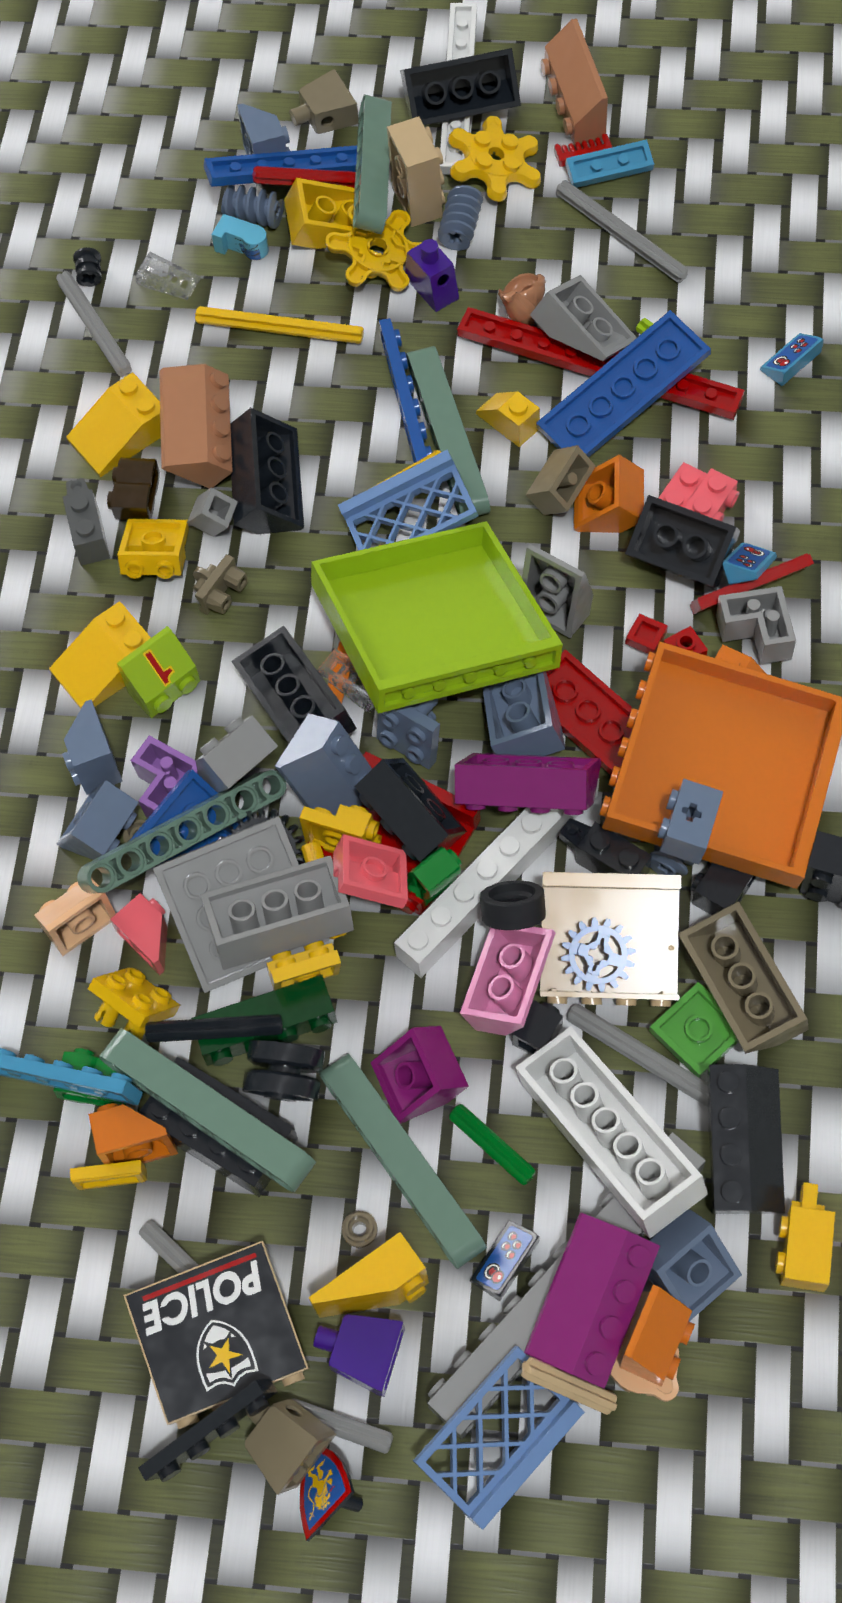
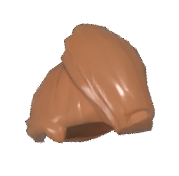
M520 274L514 277L503 291L499 289L498 295L506 308V313L510 320L530 326L535 324V320L530 314L544 297L546 280L543 275Z

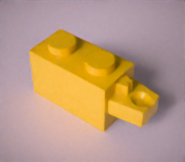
M803 1182L799 1202L792 1201L787 1216L781 1215L778 1237L784 1238L783 1252H777L775 1273L781 1274V1286L825 1292L829 1286L835 1212L825 1211L824 1205L817 1204L818 1184Z

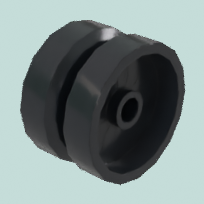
M249 1041L247 1060L253 1065L268 1069H254L245 1072L242 1091L264 1096V1098L272 1100L318 1102L321 1083L316 1078L300 1075V1073H318L322 1071L325 1051L291 1043Z

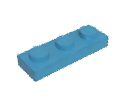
M646 139L566 158L565 165L571 184L578 188L651 171L654 168V161Z

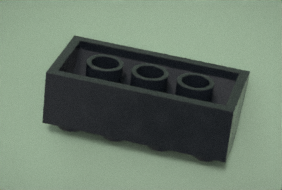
M512 48L400 70L410 118L419 116L423 125L521 106Z
M250 407L230 423L232 499L238 501L233 513L234 525L258 535L300 531L304 528L297 428Z
M747 1064L709 1065L707 1069L712 1214H785L779 1069Z

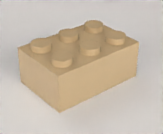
M419 116L387 126L392 189L402 209L410 215L411 227L441 218L443 214L442 205L446 203L441 185L445 183L440 165L443 164V156L440 148L433 145L430 128L428 126L424 127Z

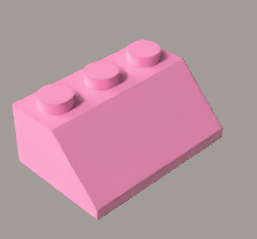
M490 927L460 1014L475 1030L506 1036L524 1027L556 934L554 930L530 927L506 931Z

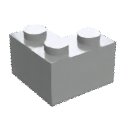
M782 586L719 596L716 619L722 642L753 637L760 664L792 659L796 637Z

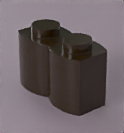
M121 457L118 467L113 468L112 481L114 487L113 491L108 492L107 506L108 509H112L115 519L152 518L155 495L160 478V470L156 459Z

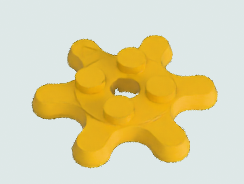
M489 116L482 124L483 131L471 134L462 128H456L449 134V144L462 151L465 159L457 161L452 165L450 175L454 180L460 182L471 178L482 180L487 186V196L493 201L501 202L507 197L506 186L511 182H519L530 189L540 186V172L525 162V158L534 156L538 152V141L531 135L518 139L513 134H504L500 118ZM493 152H495V155L499 156L501 160L493 159L491 156Z
M354 205L349 207L347 214L352 225ZM394 210L386 219L381 235L353 228L349 233L331 232L326 236L325 243L331 253L344 254L352 260L351 266L347 268L345 273L348 284L358 287L365 282L366 278L372 279L379 276L384 278L395 292H401L407 288L409 277L403 269V265L406 264V254L422 242H411L405 237L404 230L411 221L410 215L406 211ZM376 245L383 248L384 252L381 254L370 250V248Z

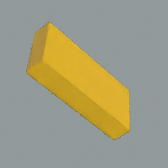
M141 1160L70 1168V1181L78 1190L143 1183L147 1181V1168Z

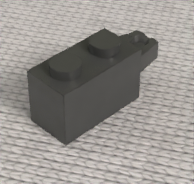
M84 478L66 482L67 496H63L73 546L80 565L110 559L101 515L93 490L88 489Z

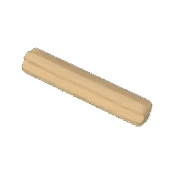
M529 1357L527 1361L522 1363L521 1376L523 1379L606 1415L617 1408V1396L613 1392L533 1357Z

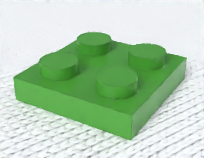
M699 982L649 1028V1032L688 1070L699 1078L707 1072L709 1065H715L738 1043L714 997Z

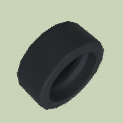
M521 880L504 881L488 886L480 893L481 917L483 923L488 927L506 931L521 930L533 927L546 918L544 889L539 884Z

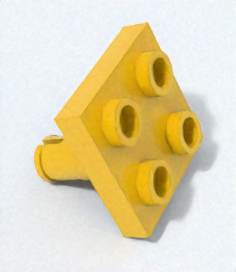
M130 967L94 977L88 987L89 991L103 1000L99 1010L94 1015L95 1020L98 1022L103 1017L100 1024L105 1027H113L117 1017L121 1014L128 1019L124 1030L142 1040L145 1034V1026L148 1022L162 1021L175 1016L180 1004L171 998V994L168 991L156 987L146 980V976L141 971Z

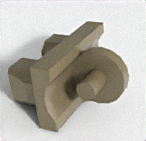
M226 554L217 567L210 564L207 569L197 567L194 570L193 576L197 582L193 589L197 592L195 597L201 604L199 611L206 615L211 610L225 614L232 600L231 596L224 592L228 587L240 592L248 583L246 573L236 567L234 557Z

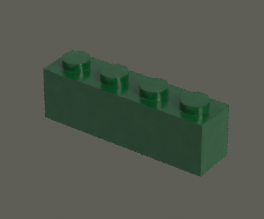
M323 975L191 1018L206 1019L279 1014L283 1019V1032L280 1035L198 1040L206 1065L222 1066L230 1063L233 1057L245 1053L248 1054L249 1041L291 1043L297 1040L299 1035L311 1031L312 1033H321L330 1029L332 1024L338 1023Z

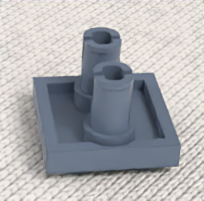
M438 699L379 713L376 739L380 740L387 748H393L402 753L411 762L430 769L437 760L440 723L436 722V715L431 710L438 704Z

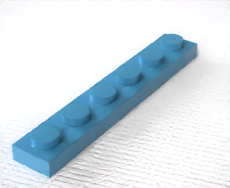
M0 1048V1076L139 1105L143 1092L132 1085V1079L126 1075L112 1073L111 1077L104 1076L101 1071L87 1066H83L80 1071L74 1069L72 1065L59 1060H54L53 1064H47L45 1060L37 1056L25 1054L24 1058L16 1057L15 1053Z

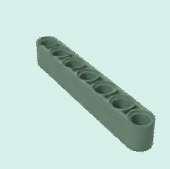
M364 94L358 118L353 228L381 235L386 222L388 205L389 147L387 126H391L392 102Z
M431 346L407 352L406 358L409 373L412 376L435 449L441 452L448 450L478 515L490 513L489 498L436 347ZM454 477L447 480L450 493L456 482ZM454 502L458 515L469 510L465 503Z
M275 770L255 773L243 779L229 789L217 793L85 864L78 872V885L87 893H105L237 822V817L239 819L246 817V811L251 810L253 813L279 799L286 791L285 779ZM264 778L268 779L271 785L268 794L263 790ZM237 793H240L244 800L241 809L235 803ZM210 807L216 813V820L213 824L207 818V811ZM182 822L186 824L189 830L186 839H183L179 834V826ZM153 838H156L160 843V851L157 855L153 854L150 849V842ZM124 853H127L132 860V865L128 871L121 865V858ZM95 869L100 870L103 876L102 883L98 887L91 880V874Z
M120 1028L99 1055L100 1060L116 1073L130 1077L132 1084L287 1190L295 1193L316 1164V1161L301 1148L128 1031Z
M347 1053L319 1072L322 1081L453 1266L459 1269L487 1249L478 1231L350 1054Z

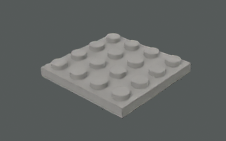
M279 816L152 867L204 993L267 967V962L272 961L271 957L273 955L223 970L200 894L299 865ZM329 938L320 941L325 943L329 941ZM304 946L288 951H291V954L294 955L305 950Z

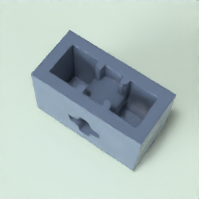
M683 779L679 791L672 789L666 809L672 810L670 819L663 818L657 836L663 839L659 852L699 865L708 846L723 791L687 779Z

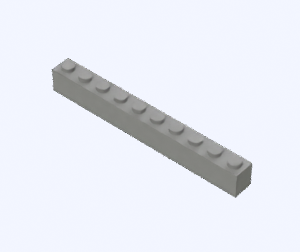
M672 1132L669 1138L701 1173L706 1160ZM610 1191L600 1204L603 1207L602 1211L595 1218L643 1238L645 1232ZM567 1241L553 1255L554 1264L547 1271L541 1268L528 1283L531 1289L525 1296L521 1298L517 1295L510 1301L503 1311L506 1317L497 1326L491 1323L478 1338L482 1343L473 1353L467 1350L461 1355L453 1366L457 1371L449 1380L446 1381L441 1378L429 1391L428 1396L431 1399L427 1403L428 1408L444 1424L447 1423L514 1346H518L523 1352L525 1351L568 1244ZM518 1359L508 1369V1385H511L522 1372V1363ZM501 1378L494 1385H501ZM488 1391L482 1398V1414H485L501 1397V1391ZM475 1407L469 1412V1414H476ZM462 1420L456 1427V1436L462 1440L476 1425V1420Z

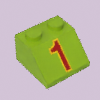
M168 626L117 663L128 694L151 719L158 713L167 711L175 700L183 694L192 692L200 682L196 665Z

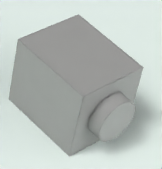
M211 487L197 497L187 523L214 537L228 528L238 501Z

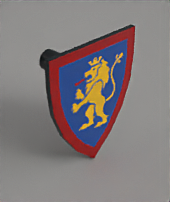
M328 1448L324 1450L300 1484V1514L306 1541H310L340 1508L359 1512L363 1507L362 1497L353 1495L355 1492L345 1463L337 1453Z

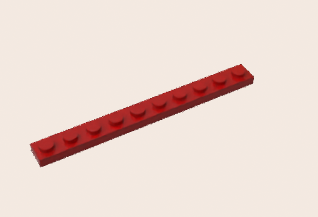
M470 307L467 308L457 328V336L587 376L595 374L617 355L615 354L602 361L549 337L540 328ZM688 373L660 398L734 420L743 400L745 390Z

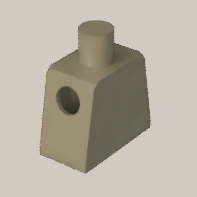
M335 69L301 87L298 91L300 106L289 110L291 120L295 126L309 121L314 131L318 134L358 124L357 102Z
M287 1399L268 1406L255 1416L250 1417L249 1414L247 1415L256 1427L245 1440V1448L272 1489L279 1495L299 1486L337 1434L296 1401Z

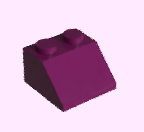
M441 1026L411 1028L370 1062L391 1111L399 1123H404L449 1103L469 1087Z

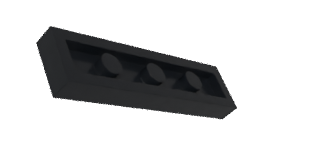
M271 1379L253 1381L139 1466L138 1469L144 1480L160 1479L162 1482L173 1478L181 1472L180 1465L187 1459L195 1460L211 1449L209 1445L211 1441L218 1436L220 1439L225 1438L239 1429L238 1421L249 1414L252 1417L265 1410L270 1405L268 1399L278 1392Z

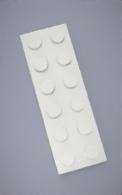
M572 1026L515 1067L526 1091L649 1238L708 1195L703 1176Z

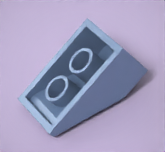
M546 671L482 687L490 743L495 754L546 756L565 749L562 727Z

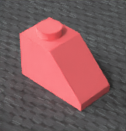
M139 893L116 913L110 921L115 931L160 976L165 971L168 927L163 915L166 912L154 898L148 901Z

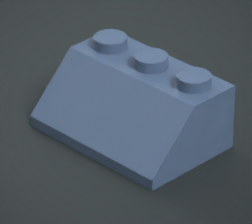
M309 713L275 765V768L305 807L312 809L321 807L329 810L333 815H336L340 804L348 807L351 805H363L359 799L360 793L354 786L372 770L339 721Z

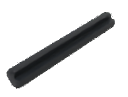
M279 1014L148 1022L145 1026V1037L147 1042L152 1043L280 1035L283 1032V1019Z

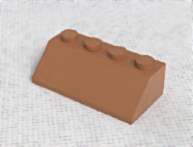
M575 18L571 19L545 46V59H541L542 73L544 76L548 75L550 94L556 97L558 115H563L565 134L571 136L574 146L576 142L582 144L583 140H586L588 143L589 139H593V141L597 137L600 140L602 139V134H606L608 106L607 94L579 22Z
M206 364L162 368L159 371L162 469L209 489L213 488L232 473L228 374Z

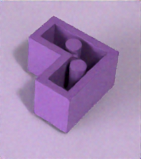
M150 735L130 760L138 777L150 784L138 800L146 818L153 813L188 770L193 769L198 774L194 759Z

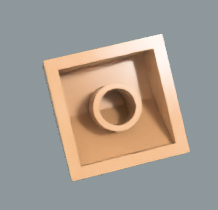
M91 878L92 883L98 887L99 885ZM77 881L58 899L46 902L34 916L61 955L64 956L110 924V919L116 913L106 893H87L80 888Z

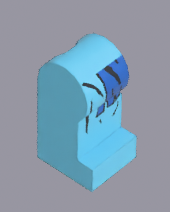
M226 214L222 215L211 234L215 252L224 255L230 249L242 254L245 253L250 259L259 260L264 258L269 252L266 231L263 227Z

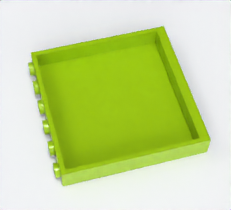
M487 521L311 561V585L378 714L560 668L563 644Z

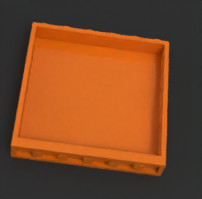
M659 642L656 653L649 651L644 670L649 672L647 681L640 680L635 699H639L641 702L638 710L631 709L626 727L632 729L630 738L623 737L617 756L623 758L621 767L614 766L608 785L614 787L612 797L605 796L599 813V815L605 817L602 828L661 847L663 839L657 836L663 818L670 819L672 810L666 809L671 791L672 789L679 791L683 779H687L723 791L708 846L702 860L797 889L805 878L842 736V697Z

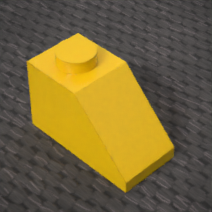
M518 391L496 393L476 411V415L520 447L538 431L536 422L540 420V408Z

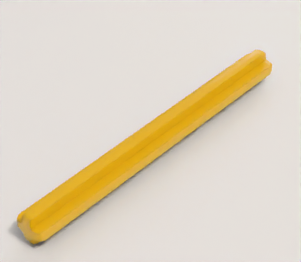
M203 306L198 307L195 313V320L199 324L360 344L364 337V329L361 326Z

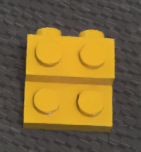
M128 519L117 554L120 574L134 579L142 575H157L162 579H169L174 575L181 576L186 559L185 544L189 532L188 520Z
M340 804L336 815H333L329 810L321 807L312 809L304 806L299 819L305 843L318 841L324 850L330 853L334 852L343 834L381 844L382 836L377 834L379 822L373 820L372 814L363 807L357 805L348 807Z
M317 941L304 946L305 951L294 955L291 954V951H284L271 957L272 961L267 962V971L273 990L319 975H323L324 979L338 975L341 967L338 951L334 950L332 943L324 945L323 941Z

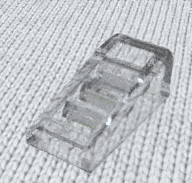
M149 252L137 271L136 283L149 289L188 300L199 283L201 276ZM163 274L167 275L166 279L162 278ZM173 277L178 279L175 284L171 282ZM183 281L189 282L185 289L180 287Z
M334 649L318 668L319 674L356 705L370 713L374 705L363 684L361 683L360 686L355 684L360 678L351 660L346 654ZM339 663L342 665L337 673L332 671ZM349 671L352 675L348 679L344 678Z

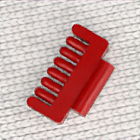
M602 134L601 140L599 137L595 138V143L593 139H589V146L587 141L583 140V149L580 142H576L575 147L572 143L568 145V148L566 145H562V149L559 144H556L554 146V153L559 166H566V158L612 148L608 135Z

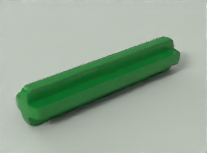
M459 1104L452 1110L449 1115L450 1120L520 1184L526 1185L533 1179L536 1174L535 1168L463 1104Z

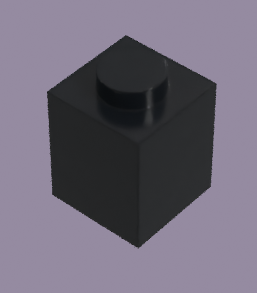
M533 1000L524 1027L512 1033V1045L530 1055L534 1054L557 1037L563 1026V1015L552 1004L548 1002L540 1004Z

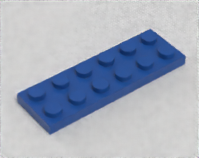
M669 310L537 421V429L557 449L578 445L590 457L711 355V348Z

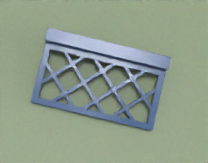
M448 450L338 504L358 551L370 548L372 543L381 545L394 543L400 529L411 531L412 533L409 538L411 539L454 529L479 516ZM454 477L456 482L451 493L439 490L441 483ZM421 493L429 494L423 507L411 504L415 496ZM436 496L448 499L443 512L430 509ZM455 501L465 503L469 509L459 515L449 514ZM395 506L401 508L396 521L384 518L387 510ZM408 510L420 513L415 526L403 523ZM427 515L440 518L437 525L431 529L422 528ZM367 520L374 522L369 534L358 532L356 528L357 525ZM381 524L393 527L388 539L376 537Z
M518 1346L512 1348L413 1460L463 1511L467 1518L482 1530L585 1413L575 1401L551 1390L549 1391L557 1400L547 1411L534 1412V1389L546 1388L528 1380L527 1384L508 1385L509 1367L516 1359L521 1363L529 1359ZM501 1378V1385H494ZM508 1390H527V1412L508 1413ZM488 1391H501V1413L482 1414V1398ZM475 1407L476 1414H469V1412ZM534 1417H541L534 1425ZM508 1418H527L528 1433L522 1440H509ZM482 1419H502V1441H483ZM462 1420H476V1442L457 1443L456 1427ZM450 1435V1443H443ZM509 1446H516V1447L509 1453ZM483 1447H502V1463L496 1469L483 1470ZM457 1448H476V1470L457 1471ZM437 1449H450V1471L435 1472L426 1461ZM490 1475L489 1478L483 1483V1476ZM477 1476V1491L466 1503L457 1494V1477ZM442 1477H450V1486Z

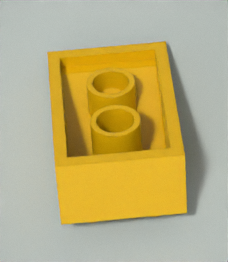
M296 178L284 199L292 245L314 249L327 248L325 239L329 233L351 232L353 225L347 214L349 207L354 205L355 188Z
M132 372L104 392L66 436L67 441L97 475L102 477L118 466L121 457L131 458L161 438L160 401Z
M119 601L95 617L53 663L49 670L80 709L85 701L91 699L94 707H96L125 687L117 663L151 637Z
M399 1232L308 1298L318 1317L323 1318L400 1305L405 1300L411 1303L426 1292L425 1286L429 1284L426 1267L401 1232Z

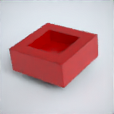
M639 613L626 636L625 644L649 654V651L656 653L659 642L663 641L667 633L668 625Z

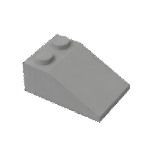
M581 275L548 291L530 314L539 328L549 337L602 361L619 353L637 338Z
M529 544L526 548L522 579L552 628L571 638L590 615L594 594L587 576L581 570Z
M253 715L244 720L240 716L224 728L228 734L219 741L214 737L200 749L203 755L195 761L198 775L218 793L233 786L278 747Z

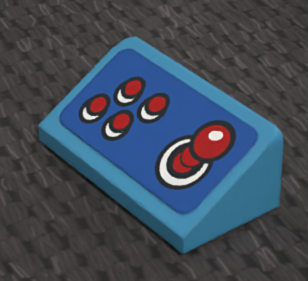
M799 333L764 363L760 370L783 386L821 353L824 339Z
M740 543L723 561L728 584L758 579L777 558L776 552L752 544Z

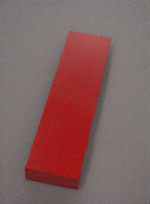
M806 553L765 570L758 579L731 584L701 596L690 604L693 615L716 606L720 595L755 590L806 569L814 564L810 554Z

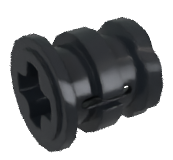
M84 247L75 251L73 261L75 263L76 281L78 284L88 287L98 285L102 278L100 252L90 247Z

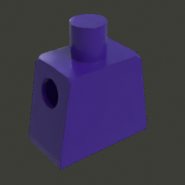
M426 239L407 252L405 273L409 277V283L435 312L459 299L454 265L438 247V243L435 240Z
M345 1314L339 1331L321 1325L318 1327L313 1347L332 1353L329 1360L331 1371L379 1396L385 1397L405 1332L404 1322Z

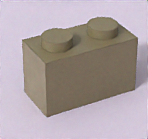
M578 445L553 450L526 493V496L543 515L568 512L596 466Z

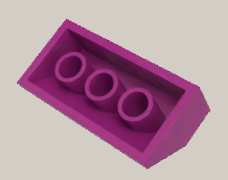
M472 753L455 764V804H466V809L482 810L488 805L498 806V810L504 812L517 811L518 807L530 808L532 813H549L551 809H563L564 814L580 815L594 804L601 758Z
M580 1212L524 1353L605 1389L660 1245Z

